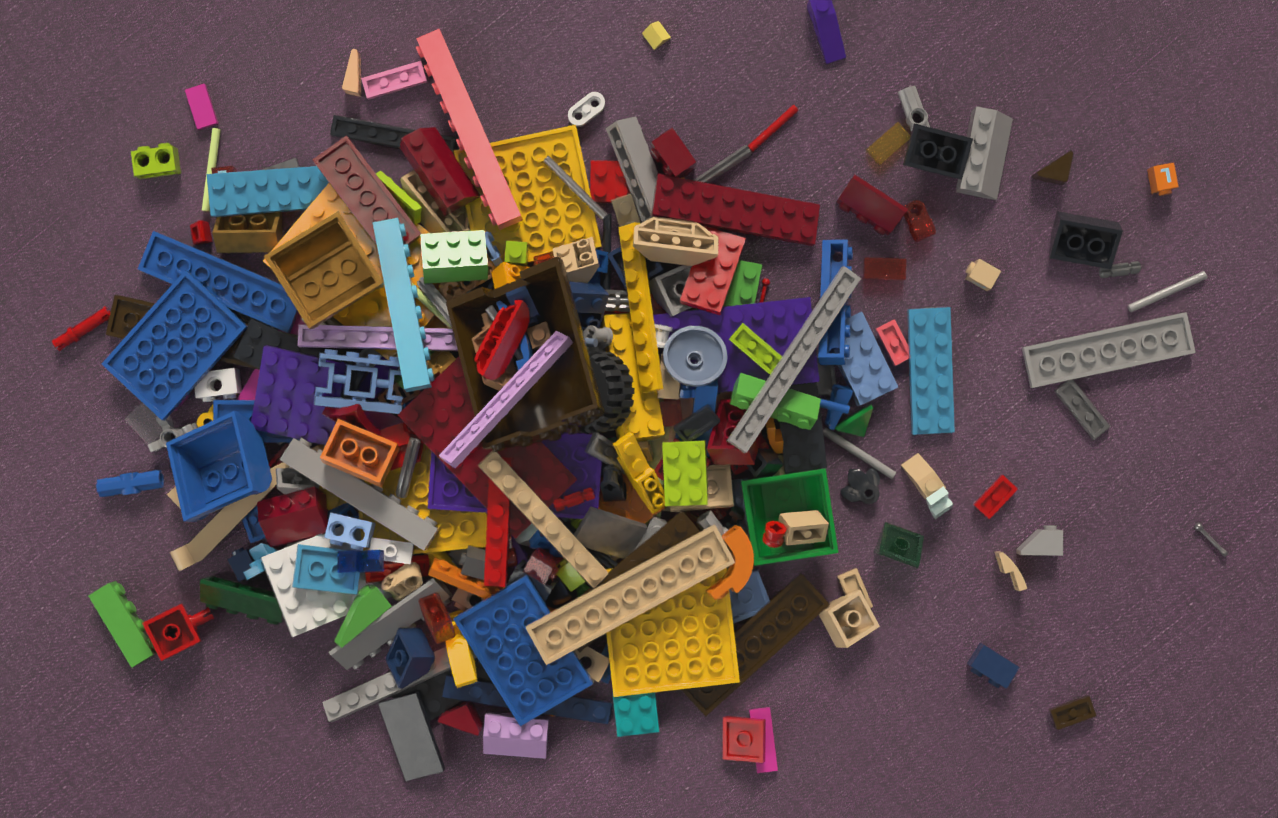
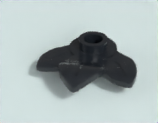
M870 468L866 473L859 469H849L848 482L850 485L840 490L841 494L851 502L875 503L880 496L879 489L877 488L880 483L878 472L874 468ZM867 490L873 492L871 497L865 496Z

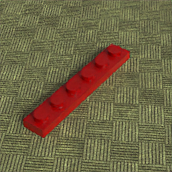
M501 457L512 468L513 457ZM490 478L484 586L506 587L511 500Z

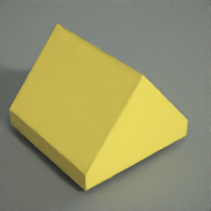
M659 21L651 23L642 33L654 50L671 39Z

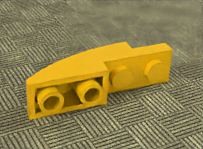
M628 432L613 443L618 454L617 459L644 504L654 514L665 506L664 489L654 469L649 467L634 434Z
M462 610L444 615L445 624L443 625L447 653L457 688L478 682L474 652L453 620L454 617L464 612Z

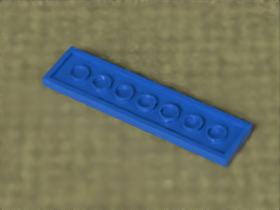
M152 232L138 270L171 284L186 270L226 307L291 333L299 312L280 283L158 232Z

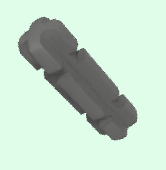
M1140 262L1113 264L1111 269L1099 268L1100 278H1108L1110 275L1115 277L1129 275V273L1137 274L1141 271Z

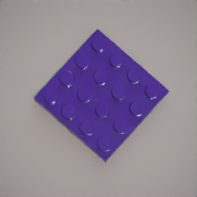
M268 345L264 346L251 423L256 430L295 439L302 437L309 442L326 445L336 423L322 414L325 406H318L313 403L315 388L327 387L329 367L318 366V356ZM326 359V362L335 363L334 374H346V365L348 363ZM332 383L331 393H322V396L342 398L344 384Z

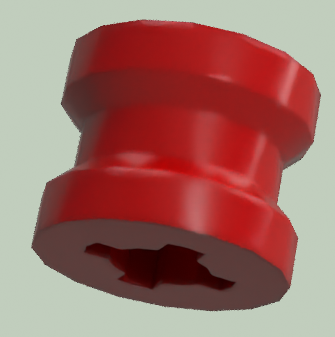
M778 521L768 522L765 527L766 532L763 534V542L769 547H781L787 530L786 526Z

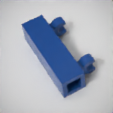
M718 379L708 385L698 387L681 384L680 397L694 398L693 413L707 404L715 412ZM712 428L693 440L706 441V456H710L707 447ZM676 433L675 438L683 442L682 439Z

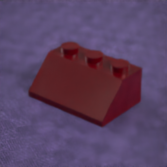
M855 174L836 201L839 203L838 207L847 213L851 211L857 215V220L864 224L868 222L874 226V231L881 235H889L908 210V208Z
M315 486L257 502L258 521L270 547L275 548L326 533L328 525L326 494Z

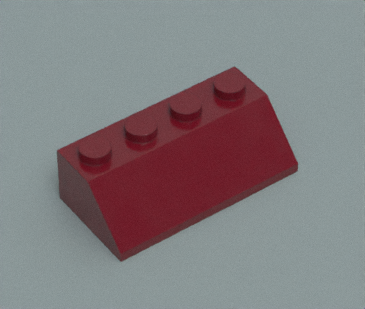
M436 127L419 128L401 138V151L444 216L480 197L479 192Z

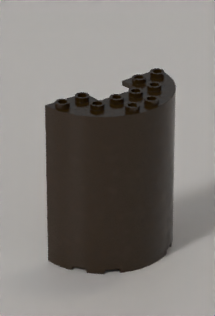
M558 256L520 271L521 279L491 290L480 287L446 301L475 416L499 391L483 383L482 375L478 373L477 363L475 362L476 353L472 338L481 332L485 326L482 314L487 313L485 311L486 308L492 305L498 313L499 309L496 302L502 301L506 306L511 305L506 296L507 292L526 285L536 295L544 318L539 320L538 324L547 322L552 335L555 331H558L570 337L573 342L551 368L540 377L537 383L526 392L522 399L512 407L508 414L481 441L483 449H492V452H500L505 450V448L527 447L548 439L550 442L562 439L564 434L573 435L581 432L580 428L591 424L604 414V407L564 261ZM532 348V350H533V355H534V354L538 351V349H537V350H534V349ZM513 355L512 358L517 373L519 370L516 361L518 360L515 357V355Z

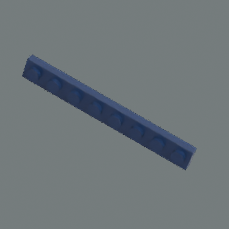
M446 675L442 697L508 708L492 682L477 680L478 682L457 688L453 676ZM572 696L542 714L608 724L612 703Z

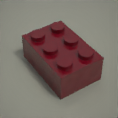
M720 399L716 413L720 418V423L712 428L707 447L713 464L754 465L763 429L747 453L740 451L727 440L747 410L731 405V399Z

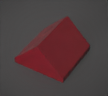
M464 701L443 712L438 720L439 723L477 736L483 727L473 702Z

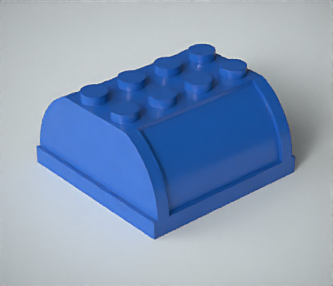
M233 411L166 443L184 522L200 521L212 512L250 495L265 492L270 487L272 475L263 438L251 421L241 415L240 412Z

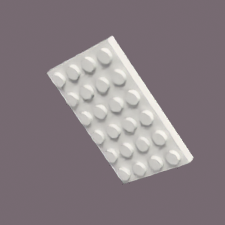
M343 526L335 528V533L341 536L344 532ZM360 529L355 533V537L359 541H361ZM324 534L261 557L291 637L347 615L354 598L357 596L292 588L297 545L362 552L361 550L350 548L351 544L343 542L342 546L331 544L330 539L324 538ZM362 558L358 591L364 586L372 584L380 590L386 599L392 597L391 593L381 588L382 581L365 582V561L375 559Z

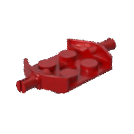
M404 422L380 430L379 436L397 443L400 449L390 471L402 467L410 438L420 440L421 444L416 463L422 462L425 444Z

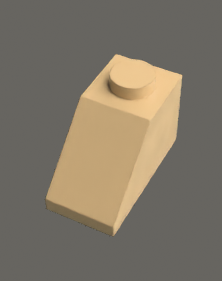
M919 453L901 464L924 499L944 486L935 471Z

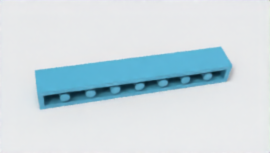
M398 218L373 222L404 389L406 392L430 388L432 387L431 381L435 380L432 368L428 369L427 360L431 359L428 347L424 348L423 340L427 338L424 326L420 327L419 319L423 317L421 307L416 306L415 298H419L417 286H412L411 278L415 277L412 264L408 265L407 257L411 255L409 245L404 244L403 239L404 236H407L405 224H401Z

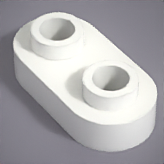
M591 92L569 109V122L572 125H576V127H582L601 113L605 108L603 95L598 92ZM597 101L599 105L592 107L591 102ZM578 113L583 116L580 120L575 119V115Z

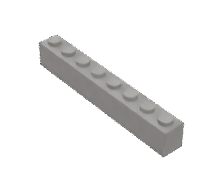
M302 437L300 440L292 439L280 458L282 462L424 551L428 549L440 530L436 527V521L429 517L423 519L418 515L420 511L410 505L406 508L400 504L402 500L393 494H390L388 497L382 493L383 488L374 484L369 485L360 478L324 464L320 459L323 450H313L310 448L312 444Z

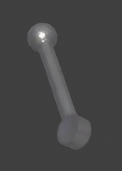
M1201 523L1195 524V529L1200 531L1224 557L1229 554L1203 529Z

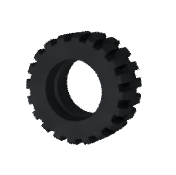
M588 351L604 407V414L591 424L580 428V433L613 431L625 422V418H628L631 412L629 409L634 403L632 399L633 394H635V388H632V382L634 381L628 373L630 370L627 365H623V360L616 357L615 354L605 351Z

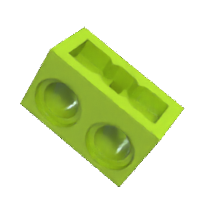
M170 143L158 144L157 148L141 146L136 151H131L134 176L139 179L181 174L178 149ZM169 154L170 160L163 164V157ZM149 157L148 165L143 167L142 160Z

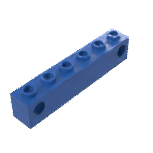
M848 239L822 240L820 299L841 267L845 266L852 271V266H849V260H853V247H849ZM837 252L843 253V260L840 262L832 259L833 255ZM848 299L819 342L818 359L820 365H846V358L850 357V345H846V338H850L851 332L850 325H847V318H851V305H848ZM838 349L840 353H830V351Z

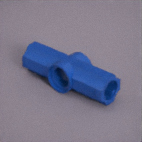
M161 470L120 474L117 477L98 479L96 488L99 497L142 493L145 490L164 488V475Z

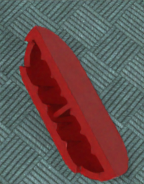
M515 300L514 305H510L507 308L502 307L499 310L476 353L475 362L477 363L478 373L486 379L495 380L505 372L528 328L529 308L523 300Z

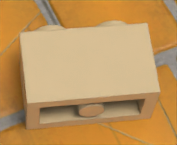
M818 510L782 513L778 521L787 528L786 534L783 537L786 545L825 542L829 523Z

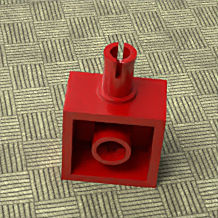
M181 603L142 623L161 661L202 642L197 632V627L214 619L213 614L203 617L211 612L210 608L207 607L191 616V614H188L184 604ZM170 627L173 629L177 628L178 630L175 633V638L167 636Z

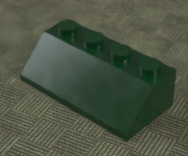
M209 576L200 581V602L206 603L208 608H226L228 613H245L247 618L259 620V617L265 618L267 623L279 625V622L285 621L273 591L215 576Z

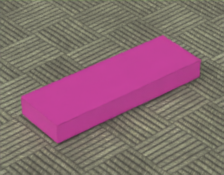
M770 707L750 709V718L766 719L765 762H756L757 773L778 771Z

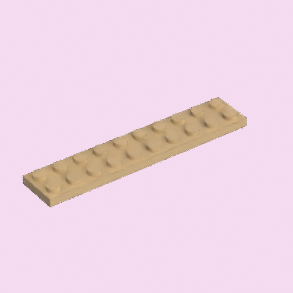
M714 524L527 625L526 630L545 664L548 665L734 564L735 561Z

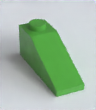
M372 584L370 586L366 585L358 591L359 595L354 598L334 641L339 647H344L392 607L376 586Z

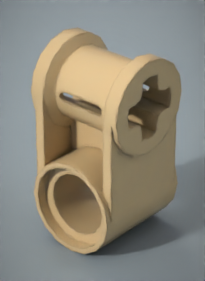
M416 562L404 564L394 573L384 578L381 588L391 593L394 600H403L407 595L422 586L423 580L420 566Z

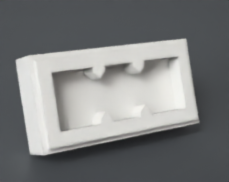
M371 537L368 559L411 564L414 544Z

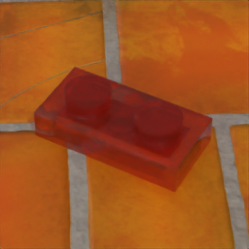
M865 257L863 279L906 280L907 259Z

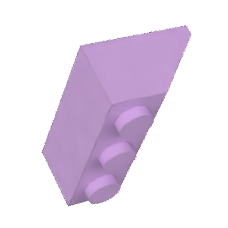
M487 711L484 721L483 754L546 759L550 716L539 715L520 726L512 713Z

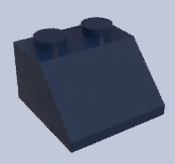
M398 628L385 660L398 688L403 689L429 672L435 661V654L421 628Z

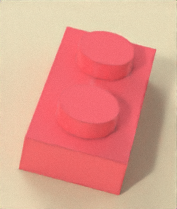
M895 319L875 329L894 366L909 359V346Z

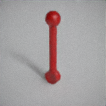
M767 278L762 280L763 289L759 303L764 302L767 286L770 285V280Z

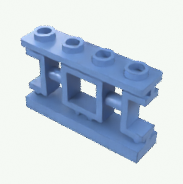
M325 349L324 353L319 352L318 366L329 367L327 387L315 388L314 405L341 408L360 404L362 409L366 411L400 414L403 397L392 395L394 375H401L398 357L389 356V360H383L381 355L368 354V358L359 357L357 352H346V355H339L338 350ZM326 359L353 361L356 364H347L346 374L339 375L334 374L335 363L326 362ZM369 364L398 366V370L389 369L388 380L377 379L378 368L369 367ZM351 370L372 372L370 392L349 390ZM332 383L344 384L343 394L352 396V399L322 396V393H331ZM376 387L387 388L386 399L394 400V403L368 401L365 399L366 397L375 398Z

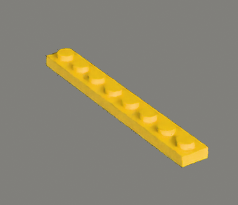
M634 222L618 228L641 393H650L662 390L663 382L645 256L633 247L634 226L640 225V223Z

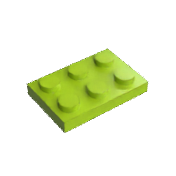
M706 441L662 442L665 506L708 505Z

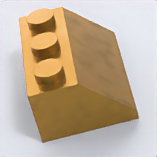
M282 212L217 217L212 232L217 253H270L283 238Z

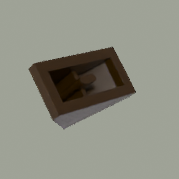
M1070 150L1033 174L1032 178L1064 185L1068 182L1074 153Z

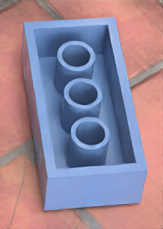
M863 312L847 318V325H850L851 330L850 338H846V345H850V357L846 358V365H838L847 386L853 390L852 396L857 406L898 388ZM833 349L831 352L840 353V350Z

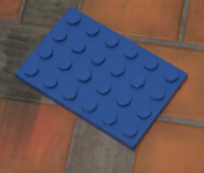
M185 270L103 361L102 365L156 416L165 421L245 332L248 326L192 274Z
M528 575L513 582L453 619L520 726L593 684V680L575 651L562 656L548 665L542 659L526 630V626L546 616L550 611Z

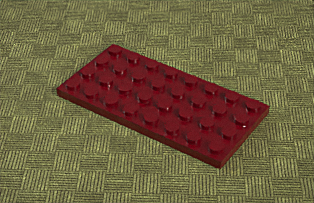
M459 356L435 381L431 382L432 387L425 388L398 416L467 489L488 508L489 477L478 464L492 449H483L482 442H480L456 468L450 466L439 457L442 451L475 417ZM542 441L527 447L517 446L505 448V450L497 452L500 457H513V471L547 507L577 480ZM510 501L509 533L516 539L532 523Z

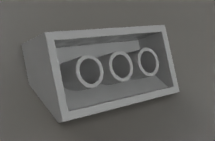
M977 106L971 111L966 137L973 138L963 178L962 180L958 179L957 193L997 200L1013 118L997 110Z

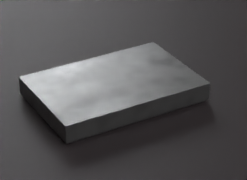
M590 507L574 536L586 548L624 559L634 551L647 530V526L644 523Z

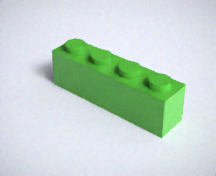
M740 373L734 383L730 404L747 410L766 381ZM788 389L770 417L780 422L796 425L802 429L811 430L818 419L821 399Z
M114 581L88 595L132 668L157 654L142 624L144 621L139 619L135 613L137 611L135 605L126 598L124 587L117 583V581Z

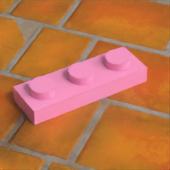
M421 61L361 78L368 100L428 82Z

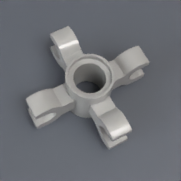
M170 415L165 421L157 416L156 420L162 427L163 432L159 440L147 446L150 452L158 451L164 447L167 448L166 443L171 441V433L177 438L198 427L196 423L188 424L182 428L174 427Z

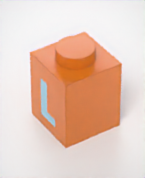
M1174 163L1157 165L1147 169L1152 194L1159 193V196L1172 194V190L1179 187Z

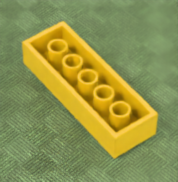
M630 313L604 315L600 329L609 327L613 332L612 342L609 346L605 347V351L611 352L623 360V365H627L630 370L628 373L634 381L632 382V388H635V394L632 396L634 403L629 409L631 412L628 418H625V422L615 429L616 438L618 440L628 432L634 434L637 442L658 439L665 435L658 392L641 393Z

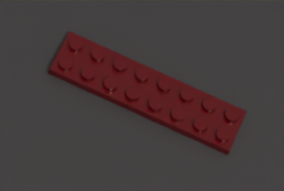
M658 174L651 216L697 222L702 226L814 246L820 204Z

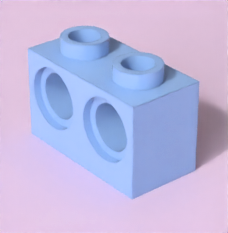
M330 513L324 538L330 539L331 544L342 546L343 542L351 544L350 548L363 551L364 547L370 548L371 537L373 536L376 523ZM338 524L344 527V532L341 536L335 533V527ZM358 529H362L365 533V537L361 541L355 537Z

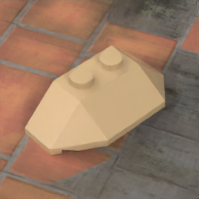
M415 170L401 177L402 189L422 207L421 224L428 232L469 231V221L464 206L444 216Z
M654 216L640 225L634 226L633 247L650 261L694 266L718 256V236L712 235L697 222Z

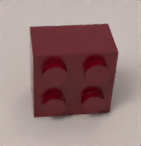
M673 127L651 142L650 154L656 163L660 162L663 165L662 171L664 175L683 178L695 169L696 160Z

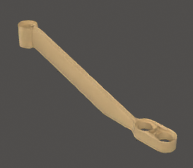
M320 444L312 449L315 451L319 449L324 450L325 445ZM284 462L270 468L272 481L270 487L265 492L250 495L224 507L190 543L171 551L170 554L178 570L181 571L203 560L257 505V502L261 501L277 485L276 468H293Z

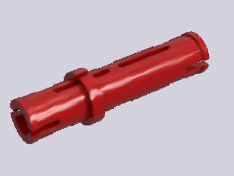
M104 306L73 328L70 326L65 333L52 340L55 348L58 347V351H62V349L74 341H80L82 336L109 319L110 310Z

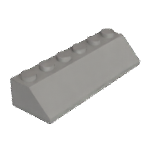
M433 578L384 612L344 647L336 646L329 653L346 670L351 667L355 670L365 663L363 658L368 655L373 657L381 652L380 646L386 642L388 645L392 644L398 628L416 627L414 622L420 618L424 621L433 615L431 610L437 606L441 609L450 603L448 598L452 596V593L443 581Z

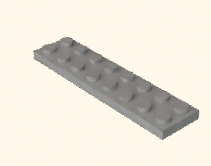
M1187 312L1022 347L1030 388L1196 353Z

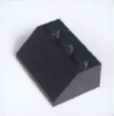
M1057 211L1051 232L1049 258L1111 269L1123 230L1119 222Z

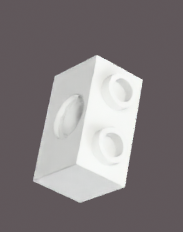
M230 368L209 371L194 387L195 397L203 399V402H211L216 400L215 397L223 396L224 400L236 398V394H240L242 391L240 370ZM217 380H220L222 383V388L219 391L214 389V383Z

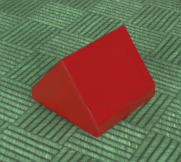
M199 220L190 225L194 245L213 242L209 222Z

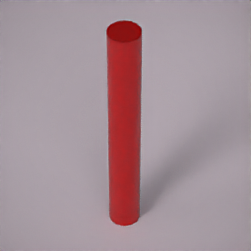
M792 105L748 145L751 152H754L799 111L798 108Z

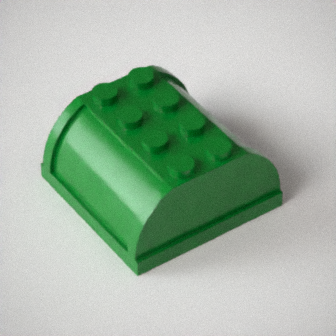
M826 468L741 481L749 539L754 553V566L838 553ZM818 510L829 523L825 542L786 545L783 542L781 547L773 548L767 546L762 540L763 534L766 532V524L770 521H779V516L782 513Z

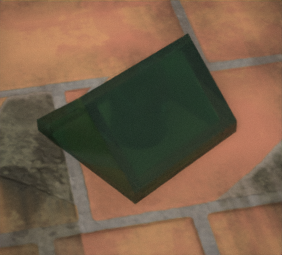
M885 522L874 552L918 568L924 536Z

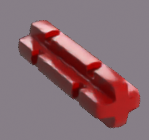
M588 487L583 489V492L577 491L564 496V499L560 497L554 500L553 505L555 510L559 512L564 510V507L570 508L584 503V500H593L595 495L593 489Z

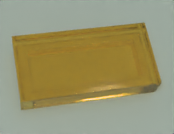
M897 122L869 146L866 151L880 166L910 139V135Z

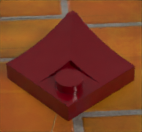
M360 404L341 408L325 406L322 413L335 423L340 419L378 436L381 433L369 421Z

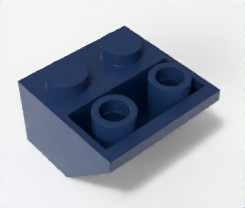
M569 282L582 330L584 331L590 325L600 328L609 294L599 283Z

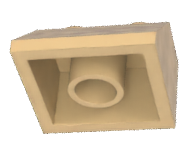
M861 590L831 601L830 605L819 614L832 641L838 648H848L880 627Z

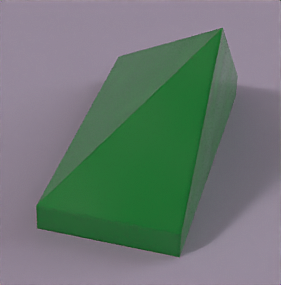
M867 405L837 424L835 431L864 437L873 410L872 405Z

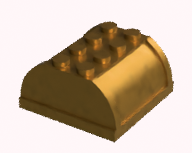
M339 211L264 256L310 330L317 328L322 322L385 285Z

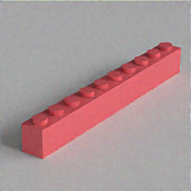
M440 29L416 38L419 46L416 47L420 58L425 57L427 62L424 65L428 77L433 76L435 80L432 83L436 95L441 94L443 101L440 102L444 114L449 112L451 117L448 120L452 132L457 131L459 138L456 139L460 150L465 149L467 157L464 158L468 169L473 168L475 176H472L477 188H482L484 194L480 195L484 206H489L492 211L488 215L493 226L498 225L499 230L523 221Z

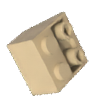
M593 237L553 248L554 257L558 256L564 261L569 282L588 283L599 268Z

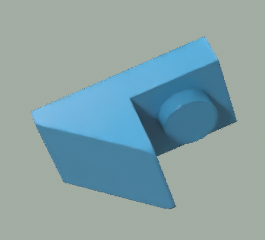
M264 543L251 548L249 552L254 562L249 564L250 569L243 572L247 580L265 570L261 557L279 550Z

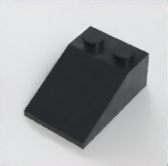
M914 123L903 165L962 180L973 138Z

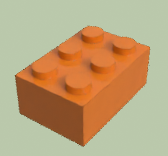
M338 419L320 459L326 465L382 488L400 449L398 444Z

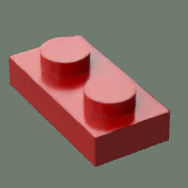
M1000 475L973 505L987 519H990L1018 488L1004 475Z

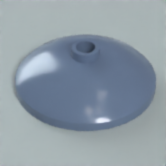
M687 326L677 330L668 338L664 346L663 362L668 373L679 383L693 387L705 386L714 382L723 373L727 363V350L723 340L714 331L701 326ZM697 360L698 363L692 364L690 361Z

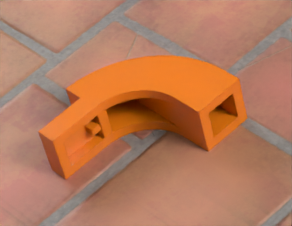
M734 525L721 535L735 563L729 566L722 578L705 590L714 600L725 597L729 593V589L738 593L746 585L752 573L754 564L753 548L748 536L738 525Z

